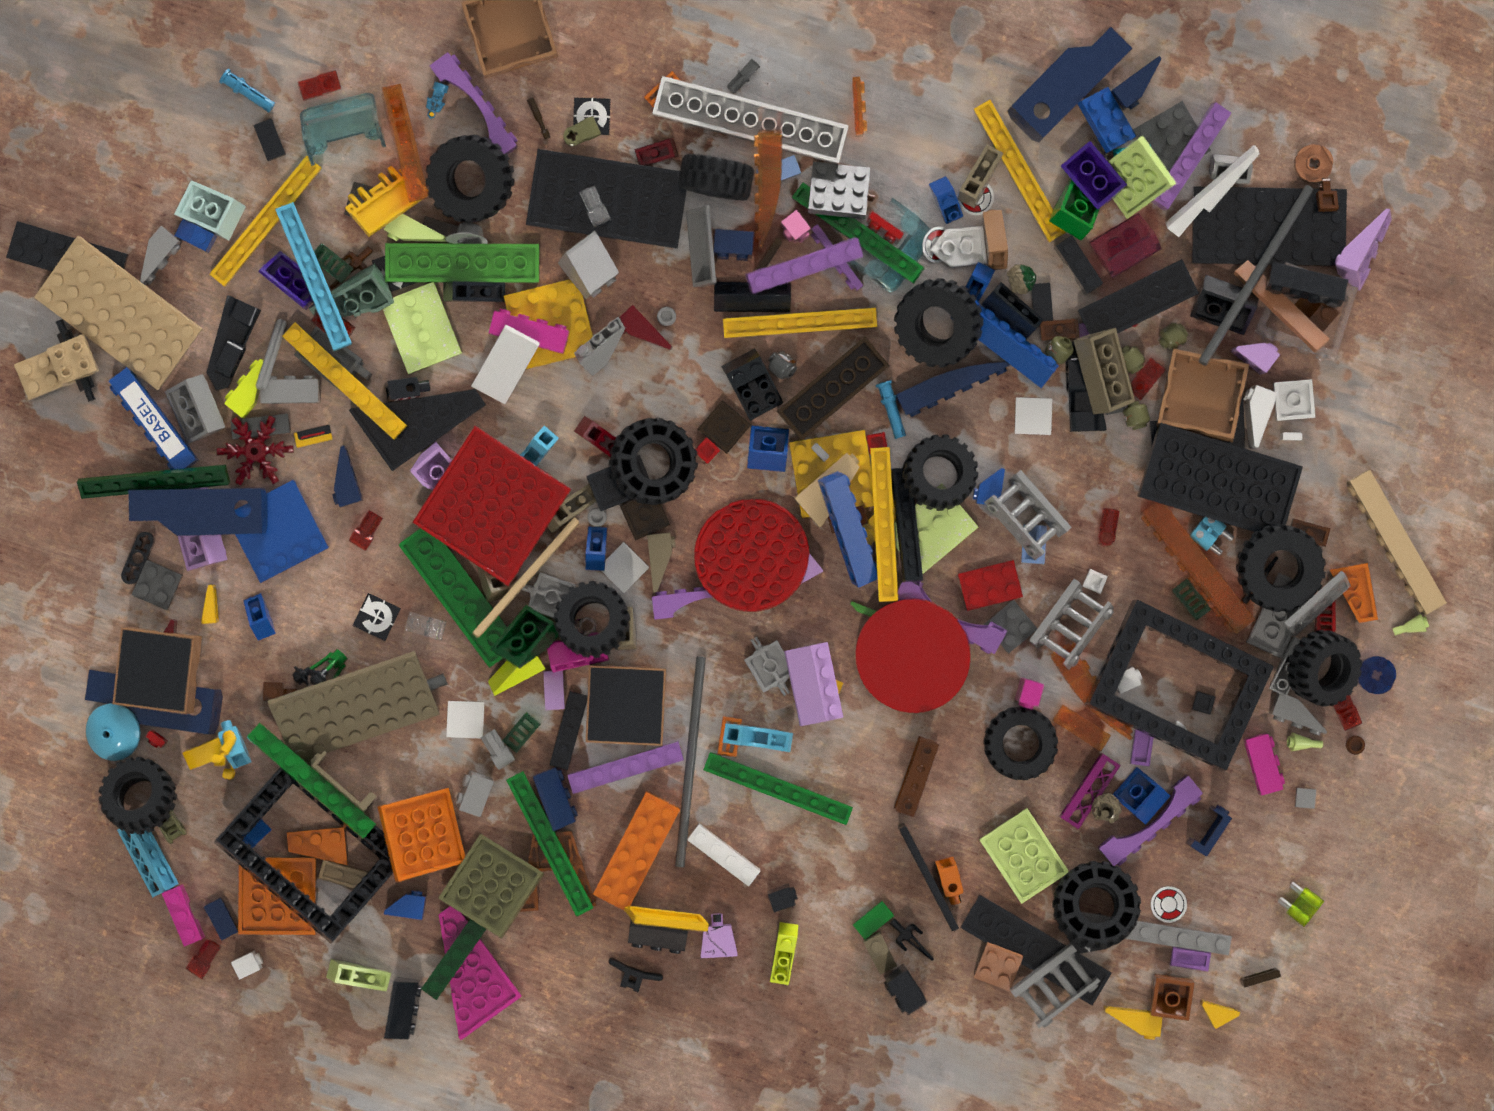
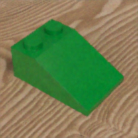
M1070 178L1053 209L1049 222L1081 241L1093 229L1100 209L1097 210Z

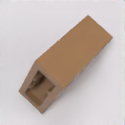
M988 210L983 212L982 218L987 265L994 270L1007 269L1008 245L1002 210Z

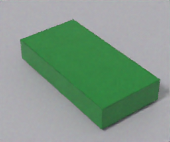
M880 901L852 925L865 940L894 917V914L883 901Z

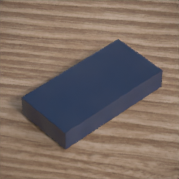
M222 897L204 906L221 941L238 932V928Z

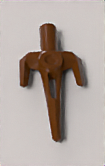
M367 246L358 256L349 251L340 262L343 263L348 258H350L351 262L332 283L330 289H333L357 268L361 270L367 268L363 261L373 250ZM352 266L353 268L346 275H344V273Z

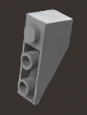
M160 226L148 241L140 282L144 285H150L156 278L155 273L159 269L163 270L168 264L167 259L171 254L174 256L181 248L179 246L181 241L163 226Z
M619 317L609 322L606 327L574 352L579 363L592 376L608 364L625 330Z
M1291 637L1269 686V689L1284 697H1287L1291 689V682L1288 681L1287 674H1289L1287 664L1290 663L1289 656L1293 654V648L1300 643V639L1296 637Z
M1279 693L1276 694L1270 710V714L1274 715L1273 719L1283 723L1285 719L1292 721L1291 726L1300 729L1303 726L1310 728V733L1319 736L1321 733L1327 734L1326 729L1299 699L1288 695L1284 697Z

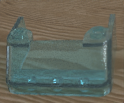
M364 93L306 108L300 113L303 142L311 166L315 165L314 155L324 153L328 148L329 142L363 133L370 140L380 138L382 148L386 147L380 115L372 93Z
M892 198L889 204L904 214L900 224L902 229L909 233L898 249L918 262L923 255V239L931 228L915 213ZM878 259L871 260L865 268L855 260L846 262L886 292L896 291L905 279Z

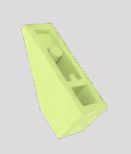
M404 214L394 219L384 228L388 232L387 236L395 241L401 239L402 241L447 242L445 240L446 237Z
M331 959L326 978L334 983L387 992L391 973L351 962Z

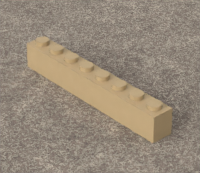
M1366 470L1347 481L1349 493L1358 500V509L1361 513L1366 514L1368 526L1377 533V542L1381 547H1385L1387 551L1385 555L1389 562H1393L1396 566L1395 573L1400 580H1404L1406 584L1404 588L1408 595L1413 596L1415 599L1414 606L1417 611L1427 615L1446 604L1447 602L1372 472Z

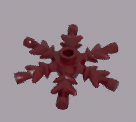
M269 415L265 424L262 421L260 422L261 432L257 430L259 437L256 439L250 437L252 430L248 432L247 422L243 425L238 416L231 420L237 428L233 429V432L241 436L238 439L245 440V446L240 447L236 443V447L226 443L227 448H217L216 451L217 456L227 455V460L235 455L236 459H238L241 454L246 457L245 462L239 463L243 466L235 470V473H239L235 480L236 484L241 486L245 477L251 478L250 470L254 471L252 466L254 462L260 464L259 471L263 469V479H266L268 476L272 484L279 481L274 474L278 469L269 465L272 462L266 461L265 456L270 453L274 458L275 454L284 458V453H294V445L283 446L284 441L279 442L275 446L274 442L270 446L265 445V439L271 438L268 435L276 430V428H271L276 420L275 417ZM252 448H257V449H258V453H257V454H253V453L251 452V449H252Z

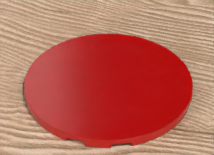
M763 499L738 500L729 503V505L719 511L717 510L701 528L694 549L696 572L705 590L722 605L743 612L768 610L786 601L803 582L809 565L808 540L798 520L784 507Z
M910 598L894 601L876 611L862 628L856 645V665L864 686L879 702L901 712L922 713L943 706L959 692L970 669L971 650L965 630H963L956 617L947 609L923 599Z

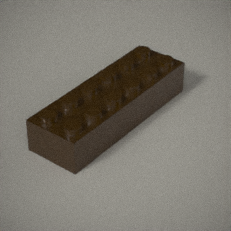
M863 337L783 405L777 413L802 441L890 365L869 340Z

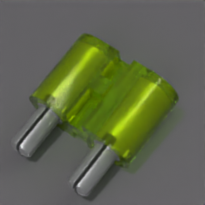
M1292 882L1290 888L1297 892L1299 896L1293 904H1290L1283 897L1278 900V903L1287 909V915L1305 927L1324 903V900L1309 888L1305 887L1302 889Z

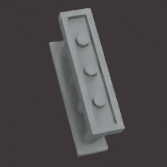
M1020 470L1008 480L1012 484L1011 487L999 498L993 495L984 503L988 510L1000 520L1023 546L1026 553L1036 560L1045 553L1041 547L1055 534L1061 537L1072 527ZM1018 491L1024 498V501L1010 513L1003 504ZM1031 506L1037 515L1023 527L1016 518L1027 507ZM1044 520L1050 529L1035 541L1029 532Z
M1073 579L1029 640L1037 649L1041 645H1045L1066 659L1063 664L1068 670L1072 666L1077 665L1083 650L1104 621L1109 620L1114 612V607L1109 601L1105 606H1102L1084 594L1083 586L1076 579ZM1075 599L1081 600L1099 612L1093 622L1071 608V604ZM1063 615H1069L1088 628L1082 638L1060 624L1059 620ZM1052 630H1057L1077 644L1071 653L1049 639L1048 635Z
M1071 943L1010 988L1015 998L1017 996L1023 997L1038 1016L1039 1020L1035 1022L1038 1028L1042 1026L1044 1028L1053 1022V1017L1087 991L1090 993L1099 986L1100 980L1097 976L1091 979L1075 959L1074 953L1077 950ZM1064 960L1070 963L1085 983L1077 991L1059 969V964ZM1047 973H1053L1070 995L1063 1002L1058 1000L1045 983L1043 976ZM1033 984L1040 987L1055 1007L1047 1014L1043 1012L1029 993L1028 988Z

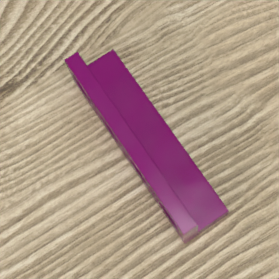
M1100 753L1059 817L1079 829L1091 811L1093 800L1098 795H1102L1121 765L1105 754ZM1107 761L1115 766L1111 773L1103 774L1102 768ZM1101 778V788L1092 790L1091 785L1095 779ZM1086 794H1091L1092 802L1090 805L1082 806L1081 800ZM1075 810H1080L1081 818L1078 823L1069 819Z

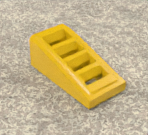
M215 584L208 585L201 624L219 622Z

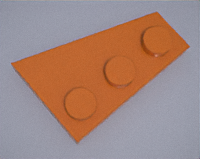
M1368 563L1330 569L1333 577L1341 571L1347 576L1351 587L1343 595L1358 622L1378 620Z
M344 827L287 832L288 852L348 865Z

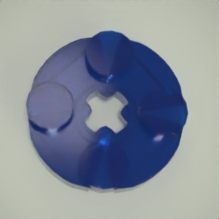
M1371 656L1362 661V667H1360L1362 673L1361 677L1358 678L1361 688L1373 694L1388 692L1396 680V669L1392 662L1379 656ZM1374 670L1381 672L1382 675L1379 676V680L1372 678Z

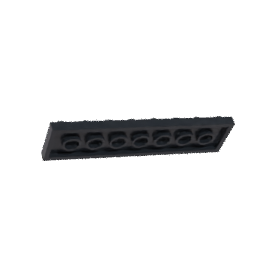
M980 894L960 928L985 943L989 942L1023 955L1021 964L1033 971L1066 946ZM1076 951L1074 957L1089 977L1093 979L1097 976L1100 980L1099 986L1090 993L1087 991L1079 997L1093 1006L1112 972ZM1064 960L1059 964L1060 971L1076 991L1085 985L1069 962ZM1049 972L1043 976L1065 989L1053 973Z

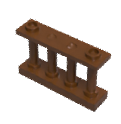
M918 736L894 805V809L897 812L911 817L915 816L939 747L936 741Z

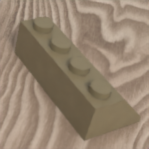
M1116 328L1093 333L1074 340L1093 414L1110 413L1135 402Z

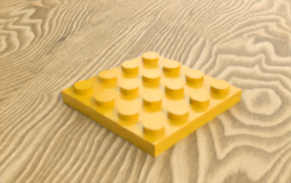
M570 279L504 295L506 308L508 311H511L510 315L518 317V314L529 316L531 321L536 322L537 319L548 321L547 325L555 327V324L567 326L566 330L570 331L564 354L538 347L525 370L575 358L574 352L593 337L583 295Z
M865 430L789 442L798 495L848 453L849 455L853 454L859 460L857 465L860 467L849 486L850 492L854 494L856 499L855 507L864 505L865 508L874 506L872 470ZM815 443H818L829 455L825 462L811 449ZM800 506L801 517H810Z

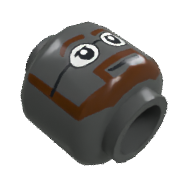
M785 351L774 352L768 359L770 362L769 370L779 379H789L797 370L796 360Z

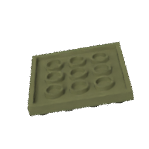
M480 834L442 891L439 899L502 939L544 873Z

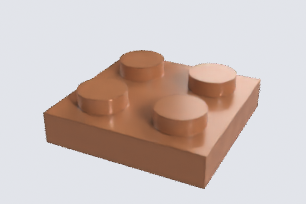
M987 942L974 978L1010 991L1023 955Z

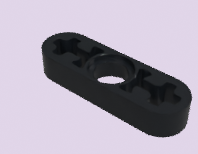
M141 532L137 536L121 573L124 583H137L145 562L148 560L155 544V537L152 533ZM146 535H148V540H150V544H145L143 548L147 549V552L140 549H136L137 546L142 547L143 541L141 540V538L146 537ZM137 552L143 555V561L139 564L133 561V555ZM131 563L133 566L140 567L139 571L137 569H134L133 575L135 576V579H130V581H128V576H126V573H130L133 568L129 567V564Z

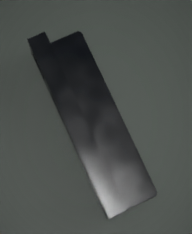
M716 282L714 284V311L790 312L791 282L756 293H751L748 282Z

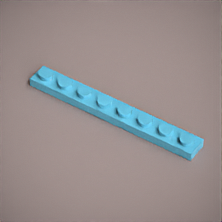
M294 202L275 209L333 351L351 345L352 342Z

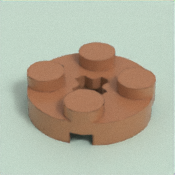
M1316 144L1307 145L1297 153L1294 159L1295 171L1307 183L1321 182L1322 178H1327L1331 173L1333 167L1332 154L1326 147ZM1310 159L1318 160V168L1315 169L1309 166L1311 163Z

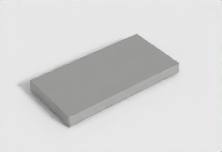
M1342 571L1284 622L1293 637L1297 636L1351 587L1347 576Z
M1278 573L1273 585L1285 586L1293 579ZM1262 607L1246 642L1282 658L1292 637L1284 622L1297 612L1299 608L1293 609L1291 612H1274Z

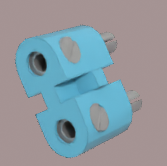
M1206 517L1200 520L1199 524L1188 536L1204 550L1211 549L1218 556L1223 552L1214 544L1218 536L1222 534L1229 541L1234 539V536L1225 529L1227 526L1225 523Z

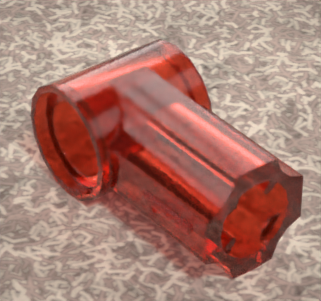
M1103 508L1099 533L1097 535V542L1100 546L1108 547L1115 542L1120 511ZM1103 533L1110 534L1111 541L1109 543L1102 541L1101 536Z
M369 510L360 526L352 533L349 542L366 551L383 518Z
M207 938L197 955H194L187 965L186 970L202 980L210 969V964L221 949V946Z

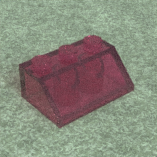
M1139 213L1089 242L1104 269L1112 278L1162 249L1156 233Z

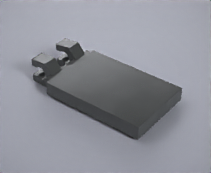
M316 325L309 334L353 376L358 373L369 380L373 375L362 367L364 365L363 359L347 347L333 351L326 331L319 325ZM296 351L294 356L336 387L300 352Z

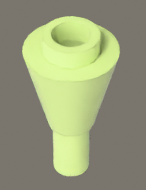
M1419 614L1404 623V625L1393 628L1395 635L1405 632H1427L1426 628L1429 627L1426 616L1422 617Z
M1292 732L1287 737V747H1289L1291 752L1311 747L1322 748L1323 741L1311 740Z

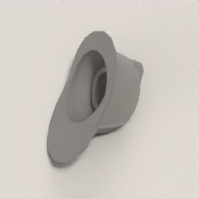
M462 222L459 225L457 233L448 235L445 238L447 242L453 244H488L487 239L484 238L481 226Z

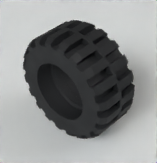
M685 154L682 158L678 185L684 190L706 196L744 201L750 197L754 169L748 164L721 157Z
M938 434L932 435L930 438L926 437L920 443H917L907 455V459L903 464L904 471L902 472V479H905L904 487L905 490L909 489L910 493L908 495L911 499L915 497L918 500L916 502L918 505L924 504L926 509L932 510L936 508L937 511H943L945 508L949 510L961 504L975 488V481L979 473L976 471L978 463L973 460L975 455L972 451L968 452V445L965 443L961 445L958 438L950 439L949 435L944 434L941 437ZM934 456L943 457L953 464L956 469L957 480L949 489H939L932 486L926 480L923 466L929 458Z
M589 581V584L581 582L578 583L579 587H570V592L567 595L563 593L560 597L562 599L561 603L557 602L555 607L557 613H554V620L556 621L554 625L558 636L568 649H571L577 655L582 654L583 657L587 658L590 656L599 658L600 654H611L610 650L613 648L615 650L618 649L620 641L624 642L626 639L625 633L630 628L628 624L630 614L625 602L615 589L608 587L602 582L600 584H597L595 581ZM588 604H602L607 608L610 615L606 628L593 636H584L579 633L575 627V618L579 610Z
M1323 629L1316 632L1313 631L1307 634V637L1299 640L1300 643L1293 648L1294 652L1289 656L1290 663L1287 664V671L1289 672L1287 677L1288 681L1291 682L1290 687L1298 696L1322 707L1338 704V701H1344L1347 695L1350 696L1353 693V688L1357 687L1359 683L1357 680L1361 677L1362 673L1360 670L1362 660L1359 659L1361 654L1356 644L1344 636ZM1331 655L1330 668L1326 675L1318 681L1319 669L1324 660Z
M1019 706L1001 711L990 721V725L985 731L983 744L989 763L1000 774L1013 780L1024 781L1039 777L1041 773H1045L1048 767L1053 764L1054 757L1058 752V737L1056 736L1054 726L1047 717L1034 709ZM1014 726H1028L1037 734L1039 740L1038 750L1029 760H1012L1003 749V738L1007 731Z
M131 757L127 758L124 763L122 761L116 763L117 767L114 769L111 767L107 771L109 775L103 777L102 782L104 784L99 787L101 796L98 797V801L102 805L100 808L102 813L117 828L130 834L134 832L138 835L144 834L145 830L150 833L154 831V827H161L165 818L168 820L171 816L169 812L175 808L173 800L177 799V793L174 792L176 786L171 776L153 760H145L143 757H137L136 760ZM138 782H150L152 791L149 800L136 810H125L124 797L129 788Z

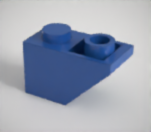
M945 176L930 183L929 186L933 198L945 223L948 224L963 217L956 193L948 178Z

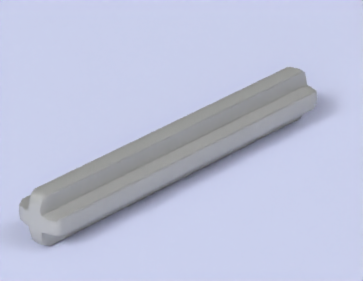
M277 319L256 382V388L265 391L283 339L282 336L287 326L285 320Z

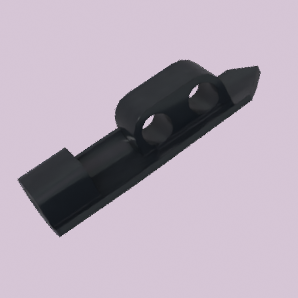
M230 295L227 296L206 372L216 391L229 388L244 356L247 340L261 312L260 309Z
M1072 341L1073 354L1065 362L1066 390L1069 392L1070 432L1106 431L1104 413L1093 414L1075 344Z

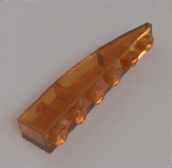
M401 84L382 87L381 96L408 200L413 202L427 199L428 194L402 86Z
M759 130L758 135L754 136V146L758 147V154H755L754 164L758 166V174H755V185H758V193H755V204H758V212H755V223H759V231H755V242H759V248H763L769 233L781 187L782 130Z
M1066 642L1060 647L1071 653L1076 645ZM1054 651L1048 654L1070 688L1085 704L1097 678L1095 675L1092 677L1088 671L1091 668L1086 660L1080 659L1076 666H1072L1068 670L1063 664L1066 659ZM1088 707L1113 730L1128 740L1133 739L1131 736L1133 731L1130 726Z

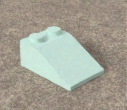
M191 180L174 215L219 237L230 240L246 206L234 198Z

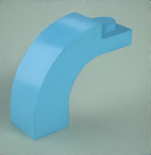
M543 426L521 453V456L538 466L559 438L547 427Z
M725 723L723 743L790 752L793 733Z

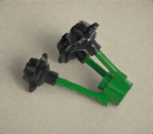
M336 649L310 668L299 669L295 666L292 676L299 685L304 683L308 686V676L310 675V683L316 685L327 681L326 676L331 668L335 670L338 668L333 678L338 677L346 667L344 663L348 659L340 650ZM329 660V665L326 668H323L321 671L314 670Z

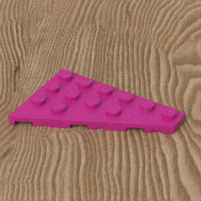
M451 906L438 914L445 954L468 922L462 913ZM481 938L450 981L458 1038L460 1040L464 1039L522 997Z

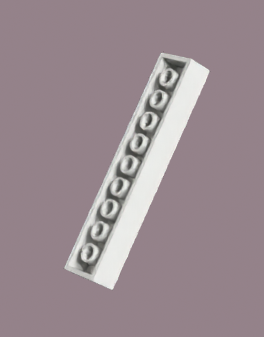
M662 76L652 113L658 117L839 164L849 127L845 124Z

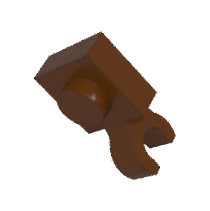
M1322 178V182H1319L1320 191L1316 193L1318 212L1337 211L1339 209L1337 191H1331L1330 178Z
M263 682V701L295 692L297 689L284 688V683Z

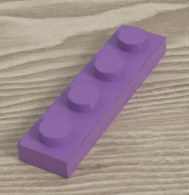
M818 224L811 228V237L816 244L820 242L824 248L833 245ZM847 263L834 266L840 275L842 273L847 278L845 282L851 290L855 289L858 291L864 286Z

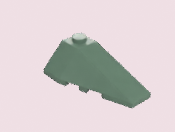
M375 263L361 270L331 291L341 318L352 315L354 317L360 316L362 313L379 312L394 303L388 283L385 282L384 275ZM311 305L309 310L317 321L322 323L315 305Z

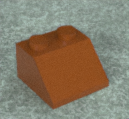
M1154 974L1150 1015L1189 1021L1194 981L1188 978Z

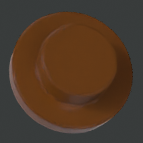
M1351 736L1346 741V749L1349 753L1358 755L1364 751L1365 742L1360 736Z

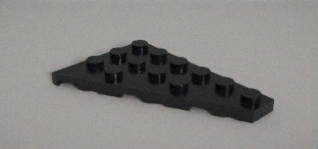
M476 389L384 403L407 425L395 440L359 407L351 408L349 411L391 471H394L486 406V403Z

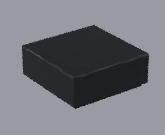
M1196 691L1191 709L1211 715L1216 696Z

